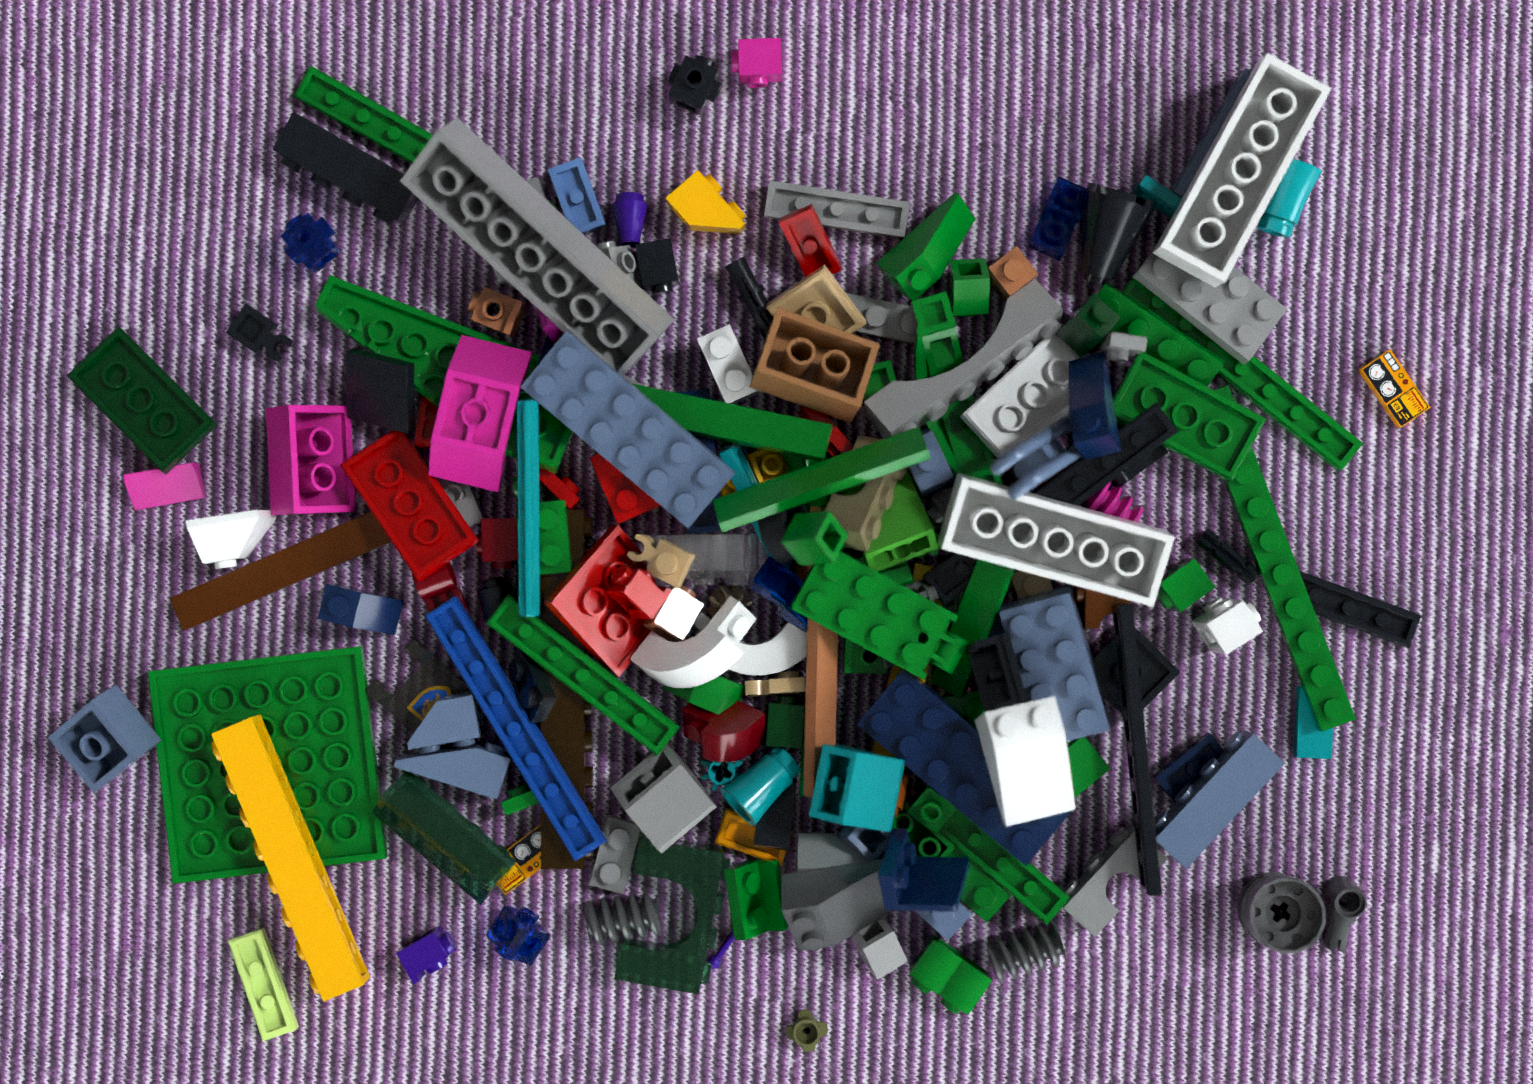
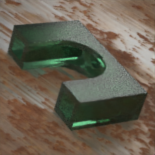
M641 833L633 873L672 880L684 886L692 894L696 902L698 919L688 935L673 943L662 944L638 939L627 940L623 937L619 949L615 980L699 994L701 984L708 985L712 963L705 962L707 949L714 950L718 928H712L711 924L713 914H721L724 893L717 892L720 879H725L724 869L729 868L730 858L724 857V847L678 839L661 853L646 835Z

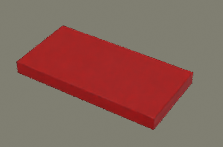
M392 430L340 464L419 582L479 542L436 477L428 475L429 467L405 433Z

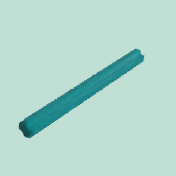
M519 400L517 402L518 613L523 617H536L540 615L539 403L536 400Z

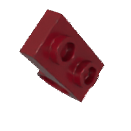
M450 561L420 582L412 573L415 587L422 600H425L429 613L451 598L458 596L471 617Z

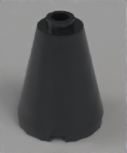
M1088 182L1085 191L1079 271L1085 272L1084 280L1104 285L1106 279L1113 280L1155 210L1156 201Z

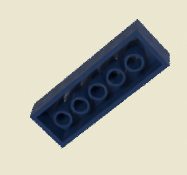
M904 669L897 674L857 723L861 729L892 755L905 760L904 765L1025 866L1072 812L1068 811L1004 827L976 725L920 678Z

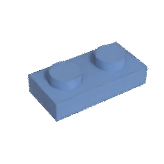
M580 157L548 169L565 218L582 234L606 227L582 158Z

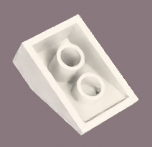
M1055 696L988 711L975 720L1004 827L1075 810L1065 730Z

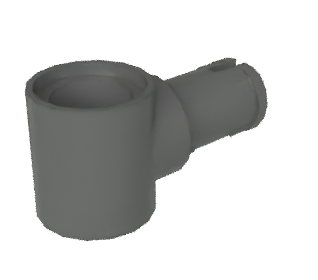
M1338 876L1333 878L1326 887V896L1329 901L1327 915L1330 919L1325 940H1323V946L1334 951L1336 946H1338V951L1345 952L1351 923H1354L1356 918L1365 911L1367 900L1351 878ZM1353 892L1352 897L1348 901L1339 902L1340 897L1344 893Z

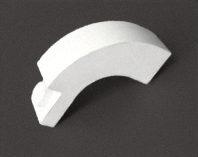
M730 596L708 625L696 636L682 642H670L651 631L630 657V660L648 676L662 685L673 688L698 686L720 676L739 660L744 652L737 647V644L757 618L740 601Z
M704 611L693 623L697 627L694 632L695 635L699 634L712 620ZM793 615L775 636L760 643L740 641L737 647L744 654L729 670L746 675H769L794 666L806 657L807 627Z

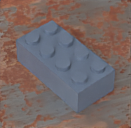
M1071 585L1002 603L999 610L1005 633L1009 632L1028 702L1055 696L1065 730L1066 741L1110 731L1111 718Z

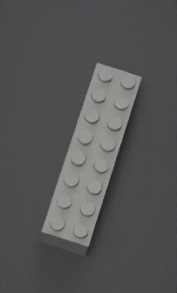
M456 118L435 132L400 180L564 333L569 330L622 376L640 360L675 320L459 118Z

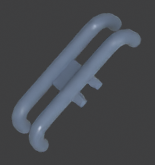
M1070 415L1061 418L1014 446L992 462L990 470L994 475H1000L1013 465L1015 466L1013 468L1014 473L1019 480L1008 488L1007 494L1011 499L1020 498L1032 488L1083 456L1075 444L1064 450L1057 440L1059 436H1064L1072 430Z

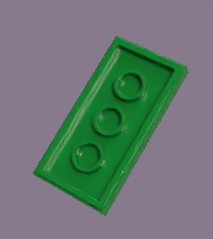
M1145 352L1134 357L1113 396L1116 421L1123 425L1154 402H1157L1179 431L1161 445L1228 482H1232L1266 421V418Z

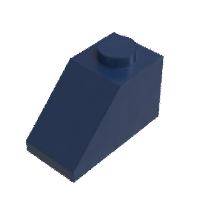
M338 583L326 584L318 619L351 628L396 635L404 600Z

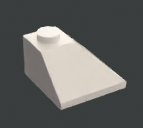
M252 510L186 520V526L202 563H215V569L236 567L237 559L248 558L277 519V515H271V510Z

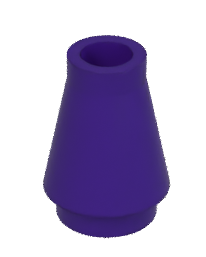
M619 193L616 195V201L612 204L620 246L630 245L631 248H635V244H640L648 206L644 202V195L640 193Z

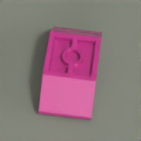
M461 335L447 370L431 438L429 476L500 492L508 458L505 457V452L521 385L526 381L533 352Z

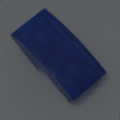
M1058 176L1027 247L1060 261L1074 227L1084 209L1086 188Z
M768 556L752 580L749 588L778 605L779 608L775 613L776 615L803 632H807V617L790 608L803 581L787 567L781 565L771 556Z

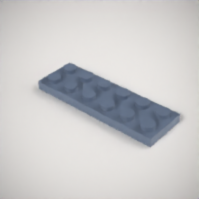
M569 330L562 335L521 385L525 392L687 528L692 525L736 473V471Z

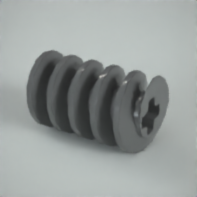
M647 891L643 892L641 903H637L633 894H629L627 905H623L619 896H615L613 907L610 908L605 898H601L599 909L595 910L590 900L586 902V925L590 942H592L594 936L599 945L605 944L607 933L613 943L618 942L621 931L627 940H632L635 929L641 938H646L649 927H651L655 936L661 935L662 925L657 895L655 900L651 901Z
M1053 920L1048 923V933L1038 924L1034 927V937L1024 928L1021 930L1020 941L1011 932L1007 935V945L998 936L994 937L993 949L986 942L995 975L1001 984L1005 983L1006 971H1009L1016 980L1018 979L1019 967H1022L1029 976L1032 975L1033 963H1036L1043 972L1046 971L1047 959H1050L1057 968L1060 966V956L1064 955L1066 958L1058 928Z

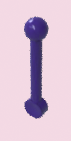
M733 929L716 954L708 958L707 965L709 968L717 969L720 967V959L734 940Z

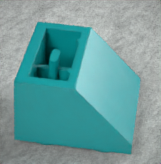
M823 744L809 817L847 826L891 832L905 760L838 744Z

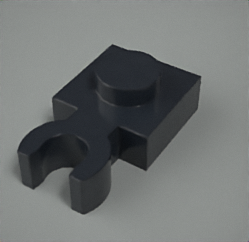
M248 304L244 305L226 332L257 354L266 347L268 356L280 363H283L285 359L278 355L276 351L277 346L280 343H285L294 348L296 345L291 338L285 335L273 334L279 325Z

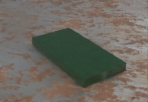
M117 327L67 375L165 475L218 426L120 327Z

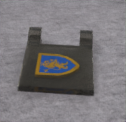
M417 638L409 640L404 646V651L422 665L394 695L377 679L366 688V694L385 707L413 733L440 696L470 691L467 684L432 654Z

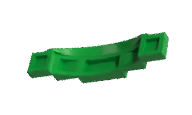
M947 292L911 301L910 304L917 324L914 343L915 380L937 376L964 363L957 336L956 323ZM973 394L963 401L957 400L948 406L946 413L938 420L926 422L927 428L933 431L955 477L957 473L1003 485L1001 476L994 475L990 470V465L994 461L991 450L960 418L975 403Z

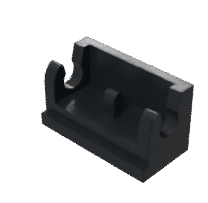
M1009 632L972 642L973 645L967 646L984 713L1028 702Z

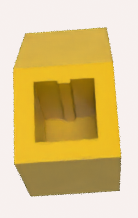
M697 170L666 197L668 206L690 231L741 234L745 230V223L742 220L746 215L733 200L727 204L719 194L723 189L710 174L704 177Z

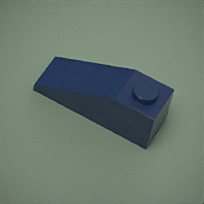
M1104 352L1069 361V415L1073 441L1086 460L1121 451Z

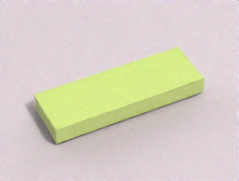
M265 927L228 940L262 1041L296 1030L299 1025Z

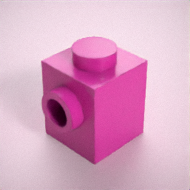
M781 38L738 39V51H731L732 73L739 72L740 83H747L749 88H764L768 86V82H782Z

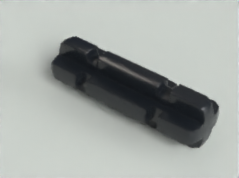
M1210 529L1203 531L1196 541L1206 552L1210 551V555L1233 574L1236 572V576L1245 584L1250 585L1255 581L1260 573L1259 569L1250 562L1246 563V559L1223 540L1220 542V537Z

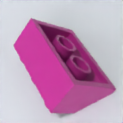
M284 405L266 408L271 515L356 512L355 487L340 466V464L353 457L351 418H348V406Z

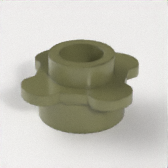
M802 1009L798 1012L797 1020L793 1025H788L785 1032L787 1038L794 1040L801 1046L803 1051L811 1052L815 1049V1045L819 1042L821 1036L827 1034L828 1026L825 1022L816 1020L810 1010ZM806 1027L810 1029L808 1034L803 1032Z

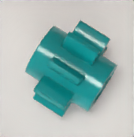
M702 759L701 764L708 767V771L701 775V780L710 778L713 782L712 791H715L718 785L726 786L731 783L733 778L737 779L742 775L735 770L736 767L743 764V759L726 762L728 763L727 770L731 774L724 773L722 777L716 775L717 769L713 767V765L720 766L722 762Z

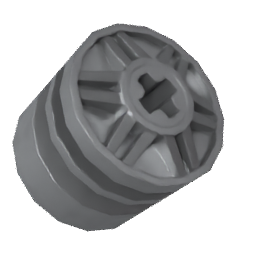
M1265 872L1253 877L1242 888L1237 901V917L1243 930L1254 941L1281 954H1297L1310 948L1321 937L1326 924L1325 906L1319 893L1308 883L1281 872ZM1273 904L1278 905L1283 911L1280 917L1274 915V912L1270 910Z

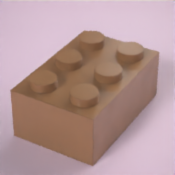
M777 307L749 387L851 423L861 407L880 344Z

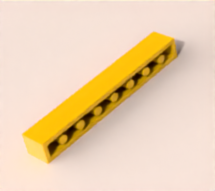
M261 714L212 733L211 735L214 740L211 742L212 751L216 759L223 762L228 773L225 775L227 787L233 795H237L241 804L239 809L241 820L246 828H251L256 840L253 842L254 851L258 859L265 862L269 871L267 875L269 887L275 895H279L282 902V918L286 926L292 927L297 938L295 948L299 958L302 961L306 960L311 972L309 974V981L313 991L316 994L320 993L324 1002L363 986L369 980L370 974Z

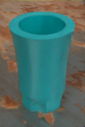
M1293 159L1258 221L1256 228L1274 236L1290 238L1322 170L1309 163Z
M776 747L769 755L765 754L737 779L721 788L720 792L731 808L743 820L755 826L772 803L793 783L792 779L801 772V768L786 750Z

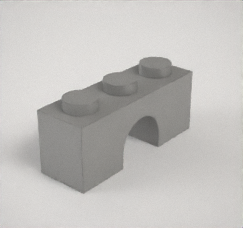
M1131 824L1126 829L1124 827L1119 828L1110 837L1109 843L1111 845L1102 855L1096 853L1092 856L1084 867L1087 871L1078 880L1072 879L1062 889L1070 896V899L1063 908L1094 937L1119 912L1106 896V885L1109 879L1118 873H1130L1140 881L1135 829ZM1158 849L1160 868L1168 858Z

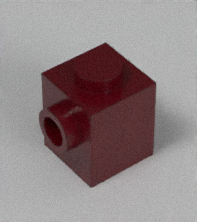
M516 518L481 519V533L476 534L479 540L476 543L477 555H482V562H492V569L514 568V561H518Z

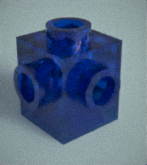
M309 213L304 216L300 214L287 223L285 226L286 231L280 235L288 244L283 248L287 255L297 265L303 262L314 273H318L343 252L332 238L336 234L335 230L322 216L317 220Z
M504 905L486 933V936L496 945L494 951L507 960L513 959L531 966L551 937L537 922L539 916L524 906H521L518 910Z

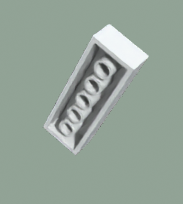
M1268 53L1264 55L1253 68L1152 253L1214 288L1223 284L1227 280L1332 88Z
M957 473L937 540L941 549L1148 606H1154L1175 536L1160 528L1029 492L1018 499H1011L1007 494L1008 486Z

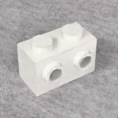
M1221 597L1212 600L1203 607L1205 613L1191 621L1208 649L1224 655L1229 654L1263 632L1258 624L1262 619L1256 608L1250 602L1246 604L1243 600L1230 598L1223 600Z

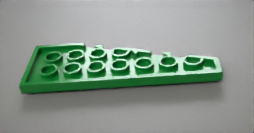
M331 275L315 304L316 311L366 351L414 363V389L438 408L447 370L461 335L525 350ZM532 353L527 378L537 367L540 355ZM522 388L520 389L518 401L535 400ZM539 403V467L556 474L574 432ZM517 406L505 455L516 459Z

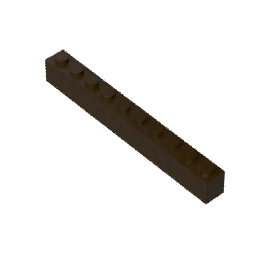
M567 510L572 568L586 555L587 539L593 538V518L587 517V510ZM570 572L540 575L541 619L587 654V649L544 603ZM543 668L554 691L556 700L545 722L541 723V733L594 818L593 802H587V788H593L594 781L593 766H587V752H593L594 744L593 731H587V717H593V706ZM541 807V869H584L587 865V859H593L594 850L574 861Z

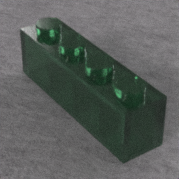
M406 771L380 796L372 811L374 816L480 905L501 884L517 862L504 847L492 841L483 833L478 825L467 820L455 809L452 803L442 799L429 788L422 778L416 777L411 772Z

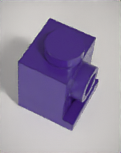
M439 925L403 945L396 954L412 983L415 984L426 974L424 970L431 974L448 964L446 958L457 950V946L450 933L447 931L444 933Z

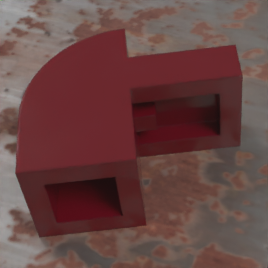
M738 700L720 715L691 703L682 709L684 736L702 745L704 759L715 762L740 760L750 755L766 741L765 713Z

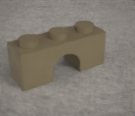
M858 435L852 450L882 439ZM906 468L858 484L865 487L855 495L842 496L832 494L825 511H830L848 534L843 547L868 551L872 540L877 539L880 533L882 516L885 509L891 507L894 499V488L898 479L901 480L904 477Z

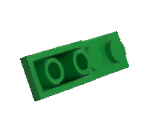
M904 800L903 809L898 812L897 819L893 820L892 829L907 828L909 841L914 843L916 847V857H967L939 831L934 833L907 812L910 804ZM969 859L970 866L961 900L987 923L1011 895Z

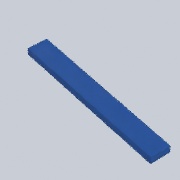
M458 596L451 598L426 614L427 621L574 861L607 842V839L536 723H531L526 709L521 705L520 697Z

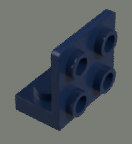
M893 828L877 875L885 910L957 911L970 866L969 859L967 857H916V847L914 843L909 841L907 828Z

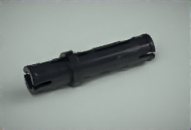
M742 257L727 265L725 269L730 274L740 294L738 296L740 303H745L765 340L769 327L761 313L763 312L769 325L773 319L766 309L768 301L763 293L765 288L763 284H758L746 262V258ZM744 279L746 280V282H747V284H748V286H749V288H750V290H751L753 296L755 297L757 303L759 304L758 307H757V305H756V303H755V301H754V299H753L751 293L749 292V290H748V288H747V286H746V284H745V282H744Z

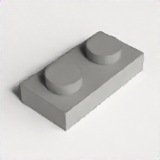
M608 815L603 831L607 842L599 846L589 883L590 886L624 894L641 832L634 821Z

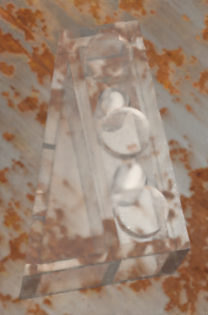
M757 534L649 535L654 540L656 546L660 539H666L695 554L685 577L693 578V585H715V578H727V585H748V578L772 577V565ZM660 580V585H670Z

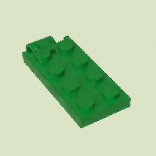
M842 552L839 553L835 563L812 565L790 606L792 610L923 680L927 676V673L924 671L929 662L953 674L969 644L968 641L947 631L951 620L956 622L959 617L958 615ZM921 633L926 634V639L923 642L918 641V636Z

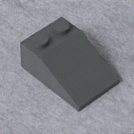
M883 859L781 874L782 913L800 951H814L822 947L835 946L894 911L885 910L877 877Z

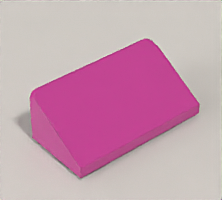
M192 462L176 465L167 475L158 468L123 475L134 510L206 498L200 463Z

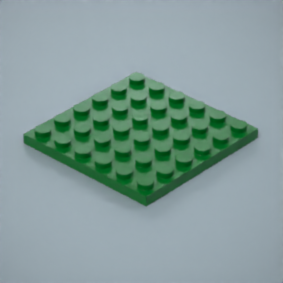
M363 646L148 671L154 729L162 740L156 746L173 884L269 873L265 862L260 861L256 856L253 848V842L256 840L251 828H246L239 814L241 804L236 794L233 795L227 787L225 775L228 773L222 761L220 762L216 759L211 747V742L214 741L212 733L259 714L262 716L324 866L380 860L388 857Z

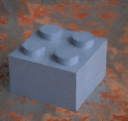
M117 685L89 701L48 737L93 793L122 774L162 741Z

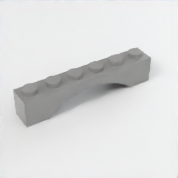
M1036 279L1032 280L1007 298L1003 316L995 332L984 347L974 356L956 368L931 378L913 381H892L864 401L867 419L884 438L916 427L920 428L929 420L931 422L938 420L946 413L948 406L957 400L963 401L973 394L976 386L984 380L996 378L1003 371L1005 365L1014 358L1020 360L1025 357L1036 342L1042 338L1046 340L1055 335L1061 327L1063 308Z

